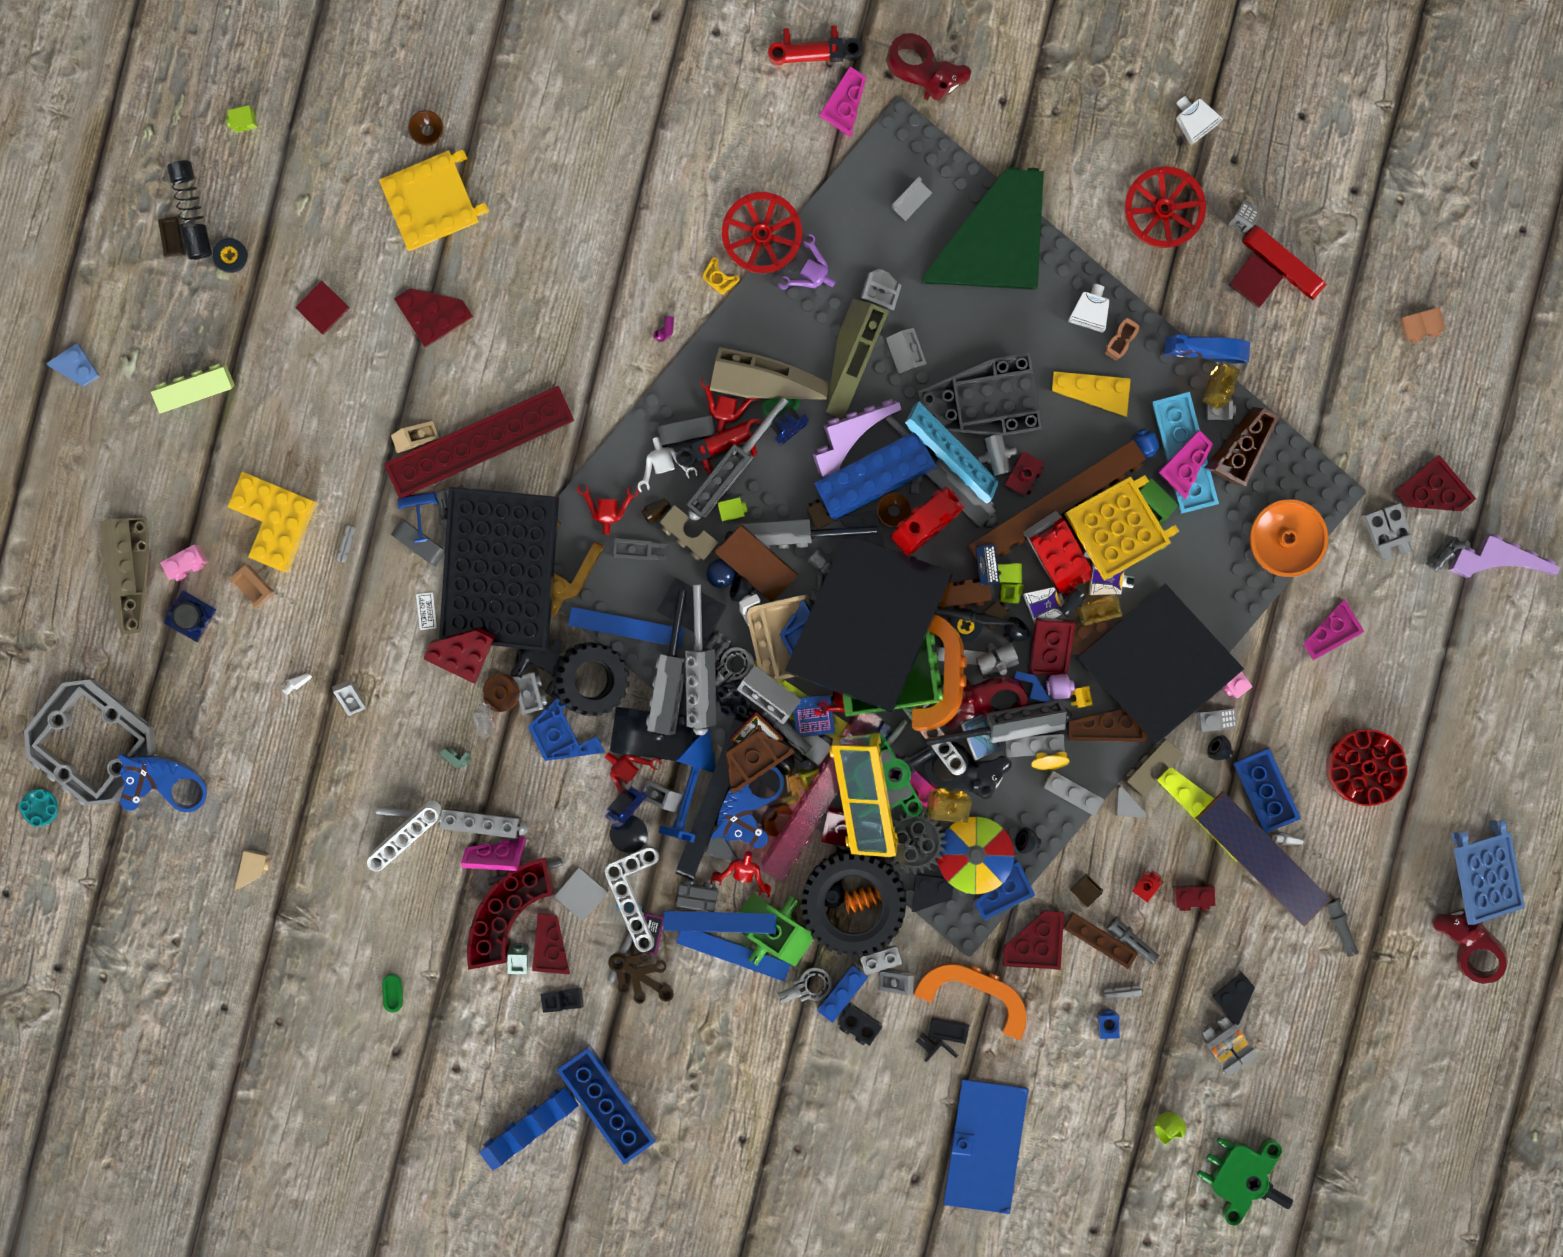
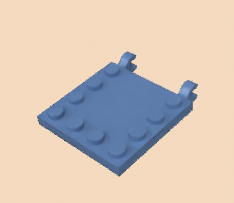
M1505 820L1490 822V828L1496 835L1468 843L1467 831L1461 832L1460 836L1459 832L1451 834L1453 842L1457 844V847H1454L1468 925H1474L1525 908L1511 832L1506 831L1507 824Z

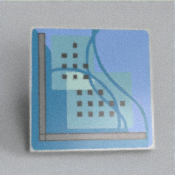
M980 715L961 724L963 731L986 727V717ZM986 735L966 738L975 760L1002 748L1000 742L992 743Z

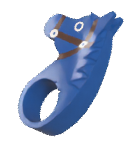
M1176 334V336L1166 338L1164 355L1170 357H1201L1219 363L1245 364L1249 363L1251 343L1246 340Z
M122 753L119 754L118 757L123 764L119 774L122 775L124 781L120 803L125 810H135L139 806L140 797H144L152 789H156L173 808L180 812H193L204 804L207 796L206 783L188 765L177 760L158 756H136L131 758ZM179 778L193 779L200 784L203 794L196 803L183 805L174 799L172 787L173 784L179 781Z
M775 766L771 770L776 773L779 779V787L777 792L769 798H759L751 794L752 791L748 788L749 784L732 794L730 788L721 806L717 829L711 835V839L722 836L727 842L730 840H742L754 848H762L767 844L768 835L765 831L757 828L752 812L775 800L781 794L784 787V779L781 772Z

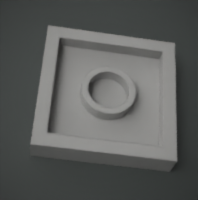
M579 867L554 897L584 921L608 891Z

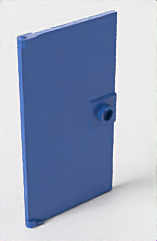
M962 1079L943 1205L1010 1214L1029 1088Z

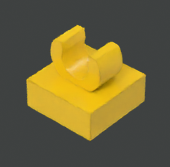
M1089 686L1075 688V691H1071V695L1076 696V701L1071 702L1072 706L1077 705L1080 708L1092 705Z

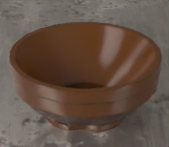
M423 110L412 116L409 121L408 130L411 138L416 143L430 146L441 139L444 127L441 118L436 113ZM426 125L433 127V133L429 136L424 135L422 132L423 127Z
M888 493L880 499L877 505V515L880 521L888 527H898L897 525L902 520L911 516V503L901 493ZM891 505L899 507L900 513L897 516L889 514L888 508Z
M783 803L767 807V810L762 814L761 827L766 834L775 837L784 833L792 823V809ZM775 811L773 817L768 819L769 816Z

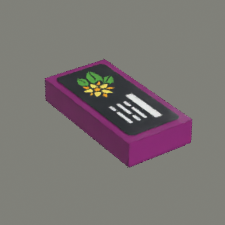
M646 913L645 920L654 939V946L649 952L656 955L664 917ZM645 937L641 938V947L648 948L649 940Z

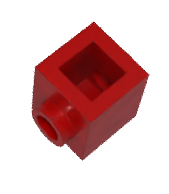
M1148 870L1132 892L1148 903L1164 881L1161 880L1162 877L1158 873Z

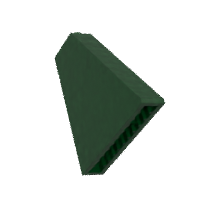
M1009 167L1005 169L923 275L921 284L1036 290L1038 288L1044 171H1039V168L1020 170L1019 167Z

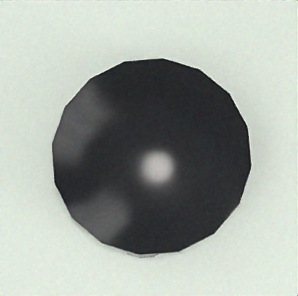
M730 682L723 683L716 690L721 712L726 716L730 714L733 716H744L750 709V699L737 690L739 685Z
M631 814L624 815L619 821L616 819L611 825L610 840L618 850L626 853L636 852L646 843L648 837L647 827L637 816Z

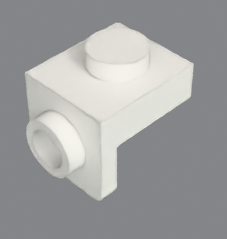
M757 594L753 596L748 595L739 602V611L748 626V610L753 606L760 605V599Z

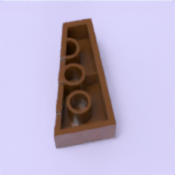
M1252 407L1204 468L1234 485L1246 487L1279 416L1265 408Z
M979 579L950 582L939 608L948 609V606H955L956 609L967 608L969 603H974L975 606L986 605V601L992 600L990 584L980 586Z

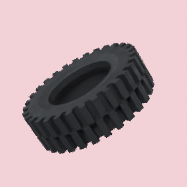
M841 850L836 855L833 853L829 855V858H824L819 865L815 866L807 879L802 893L801 910H803L802 917L806 921L805 926L807 930H811V936L813 939H818L819 945L827 946V950L830 952L832 950L837 951V955L842 956V953H846L847 957H853V954L863 957L864 953L871 955L874 954L876 949L878 951L882 950L885 944L888 945L892 942V938L896 937L905 917L906 891H904V884L900 880L899 873L893 870L894 867L890 863L887 864L885 862L886 859L870 855L851 854V850L849 852ZM846 877L864 878L878 889L882 898V912L878 921L868 930L859 933L845 932L834 926L829 920L825 910V897L831 886L840 879Z

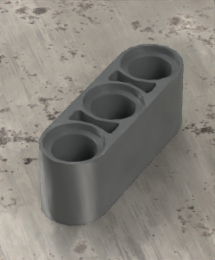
M712 416L658 426L661 446L706 438L716 434Z
M401 519L391 533L393 537L434 567H436L445 554V549L423 533L422 538H427V541L415 543L414 540L419 539L418 529L404 519Z

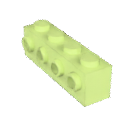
M218 363L210 366L208 371L203 372L202 369L191 373L192 376L184 378L183 375L174 378L173 383L166 384V382L155 385L156 389L151 391L159 413L232 389L235 385L227 365L221 366Z

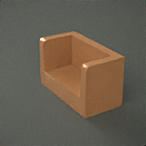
M245 564L229 579L231 583H235L253 603L252 606L254 608H259L275 593L250 565Z

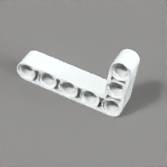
M939 671L941 678H944V672ZM944 684L942 685V687H939L942 689V694L944 690ZM929 704L914 706L911 709L903 708V710L912 721V710L925 708ZM940 728L920 731L925 739L929 738V733L932 731H938L937 736L944 735ZM951 742L930 745L952 774L960 775L964 773L966 763ZM943 746H949L947 753H940V749ZM954 761H961V765L957 769L952 768V763Z
M654 848L643 849L609 864L605 869L606 878L634 944L641 952L651 950L654 946V939L627 876L658 862L659 853ZM648 851H652L655 855L652 862H648L645 859V854ZM630 859H635L637 862V867L634 870L629 869L627 865ZM613 866L619 869L617 877H612L610 874V869ZM620 884H624L627 887V892L624 895L618 893L617 889ZM627 902L634 904L635 908L631 913L625 910ZM636 919L642 923V928L639 931L635 930L632 926ZM645 937L649 940L648 948L641 947V938Z

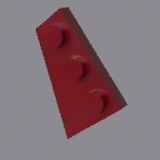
M538 913L532 971L570 974L558 916L555 914Z

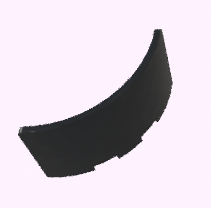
M616 707L610 752L677 762V758L694 741L695 732L693 727H687V716L678 715L675 734L667 735L663 741L658 742L653 739L652 732L647 731L646 720L650 711Z

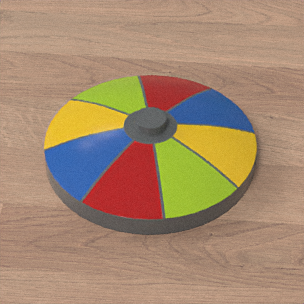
M968 817L955 822L945 831L946 836L942 840L946 841L947 844L942 845V848L946 852L939 853L943 859L937 858L941 874L951 886L968 894H984L995 890L1005 882L1013 868L1014 847L1009 835L999 824L983 817Z

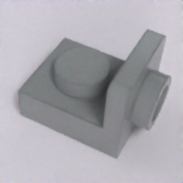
M1233 400L1207 401L1206 420L1230 421L1236 415V405L1233 404Z

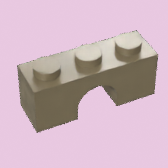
M674 505L660 521L663 525L661 529L669 536L671 533L677 537L675 541L683 548L688 546L692 550L690 554L698 561L701 558L705 561L719 542L705 530L695 538L688 537L684 532V526L690 518Z
M1166 738L1157 745L1153 744L1152 748L1154 749L1149 754L1145 753L1139 760L1140 764L1136 768L1132 767L1126 774L1127 778L1125 781L1143 797L1157 784L1150 775L1152 765L1162 762L1171 769L1184 755Z

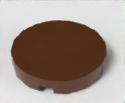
M507 674L491 676L483 686L484 701L495 712H505L517 705L520 690L517 682Z

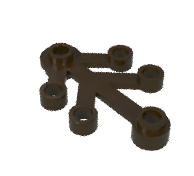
M640 951L639 954L631 956L614 953L609 957L608 965L617 974L618 991L620 993H627L630 987L629 983L625 981V971L631 975L635 993L634 1001L636 1003H643L646 997L642 991L640 981L657 991L660 1000L664 1002L672 1000L674 990L670 985H661L645 975L654 972L663 973L666 970L665 961L658 960L655 964L634 968L629 964L639 961L647 963L650 960L649 951ZM642 954H647V955H648V958H647V959H643V958L641 957V955H642ZM620 959L622 962L621 964H616L614 961ZM658 964H663V965H664V968H663V969H659V968L657 967V965H658ZM626 985L627 989L622 990L620 986ZM668 989L670 993L664 994L663 990ZM642 995L643 999L638 1000L636 996Z

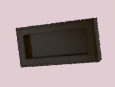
M175 216L158 219L164 257L170 258L185 255L179 218Z

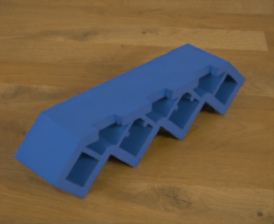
M566 1087L559 1091L557 1088L547 1095L549 1097L537 1107L533 1105L526 1111L527 1115L516 1123L514 1121L509 1123L504 1128L505 1131L495 1139L491 1137L483 1143L484 1148L479 1153L492 1171L502 1166L514 1154L523 1150L535 1138L544 1134L556 1122L568 1116L579 1106Z

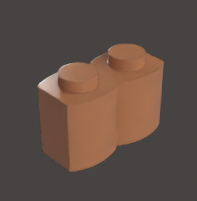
M1440 307L1399 319L1405 341L1411 340V343L1423 340L1422 336L1429 335L1430 338L1442 335L1441 331L1446 330Z
M1129 318L1125 319L1117 327L1115 336L1107 343L1104 354L1114 360L1121 358L1126 353L1129 342L1137 335L1139 325Z

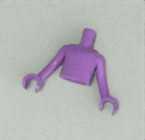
M812 234L807 235L812 240V243L803 241V244L812 250L819 263L809 258L799 275L806 280H790L787 276H783L782 279L787 282V285L778 283L780 289L785 290L789 285L816 288L823 282L832 288L835 285L836 281L827 276V262L814 244L815 237Z

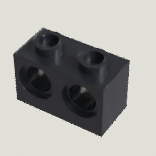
M851 1002L838 1020L839 1029L847 1035L851 1033L856 1036L855 1040L863 1046L865 1043L870 1046L883 1027L879 1021ZM854 1016L857 1020L855 1024L849 1025L846 1023V1018ZM864 1027L872 1029V1033L868 1036L863 1035L861 1031Z

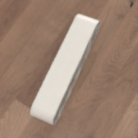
M428 801L372 851L367 861L369 869L372 871L382 870L433 825L440 815V804L436 801ZM427 810H432L435 814H429ZM414 822L420 823L421 826H416ZM400 834H405L408 838H403ZM387 846H392L395 850H390ZM374 858H379L381 862L376 861Z

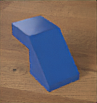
M1019 671L1014 672L1013 677L1015 679L1032 683L1028 698L1049 702V697L1035 675Z

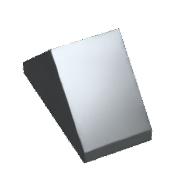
M1122 786L1116 787V816H1147Z

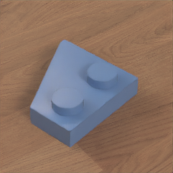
M78 343L46 363L49 367L81 386H86L100 376Z

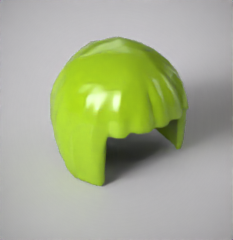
M1164 1112L1155 1119L1154 1129L1159 1140L1167 1145L1175 1137L1182 1138L1185 1136L1186 1122L1177 1113Z

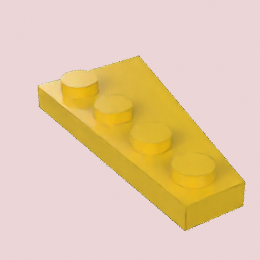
M1053 372L1051 391L1127 417L1131 379Z

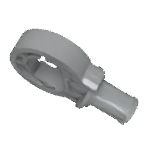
M734 647L723 654L721 664L716 668L718 672L715 677L716 690L723 683L742 681L754 667V659L749 651ZM738 655L743 658L747 669L742 668L740 672L735 673L731 662Z
M811 967L803 971L798 979L793 980V983L797 985L778 992L777 995L780 998L781 1004L797 997H801V1002L807 999L818 1001L829 994L832 986L831 978L823 969ZM811 971L823 973V976L819 973L817 975L823 980L822 988L824 990L827 984L826 991L820 996L817 995L822 993L821 990L817 993H812L807 988L808 978L815 975V973L809 974Z

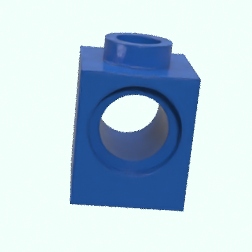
M1112 1009L1102 1010V1013H1097L1099 1038H1120L1119 1015L1117 1012H1114ZM1106 1020H1113L1112 1027H1104V1022Z

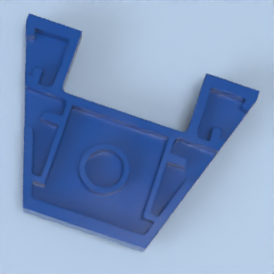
M558 698L528 726L545 761L605 752L598 736L583 744L578 743L563 712V708L566 705L561 703Z

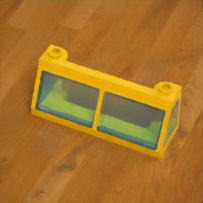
M880 733L833 739L832 746H829L830 757H834L848 834L845 837L847 848L850 847L851 854L896 856L898 836L897 832H895V827H893L881 759L882 751H880L879 745L881 743Z

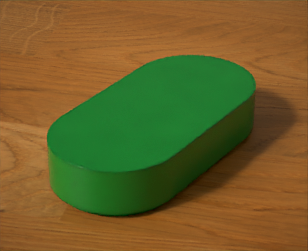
M766 399L762 404L763 413L768 416L781 399ZM787 399L789 402L778 416L791 407L796 411L799 408L800 400Z
M389 974L382 981L383 1005L388 1012L395 1013L403 1006L402 979L397 974Z

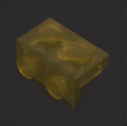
M796 773L788 775L792 794L781 796V801L786 802L787 805L797 803L798 799L801 798L800 790L803 789L801 777H796Z

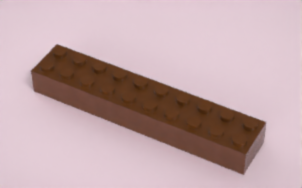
M1134 440L1130 441L968 545L969 551L977 561L976 546L995 544L996 555L999 553L1001 556L1012 550L1011 546L1016 543L1018 546L1027 541L1023 533L1025 530L1054 511H1057L1059 515L1063 512L1066 513L1075 508L1080 501L1084 503L1093 498L1094 492L1101 493L1111 487L1109 484L1111 481L1119 482L1127 476V471L1130 470L1132 473L1142 467V462L1146 460L1145 456Z

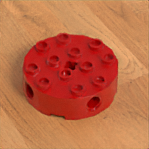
M945 486L943 489L936 491L931 496L932 499L929 502L916 507L910 513L911 516L902 520L897 525L898 528L891 533V539L906 556L911 555L921 548L926 541L936 536L966 506L951 488Z
M1355 729L1342 735L1331 746L1326 759V775L1332 789L1343 799L1361 806H1377L1392 800L1403 788L1408 775V768L1402 746L1390 735L1374 729ZM1365 764H1368V765H1367V766L1369 767V770H1368V771L1365 770V768H1364V765H1365Z

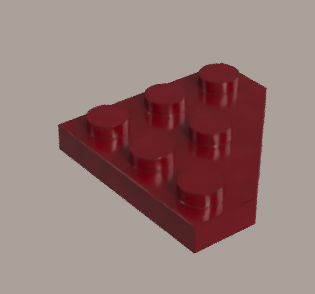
M411 288L394 298L425 348L473 318L465 302L460 299Z
M1437 455L1393 492L1405 507L1461 512L1476 500V497L1440 455Z
M477 627L465 633L460 632L441 640H433L427 648L424 660L475 684L478 681L495 635Z
M1044 910L1005 944L1003 949V966L1061 970L1064 911Z

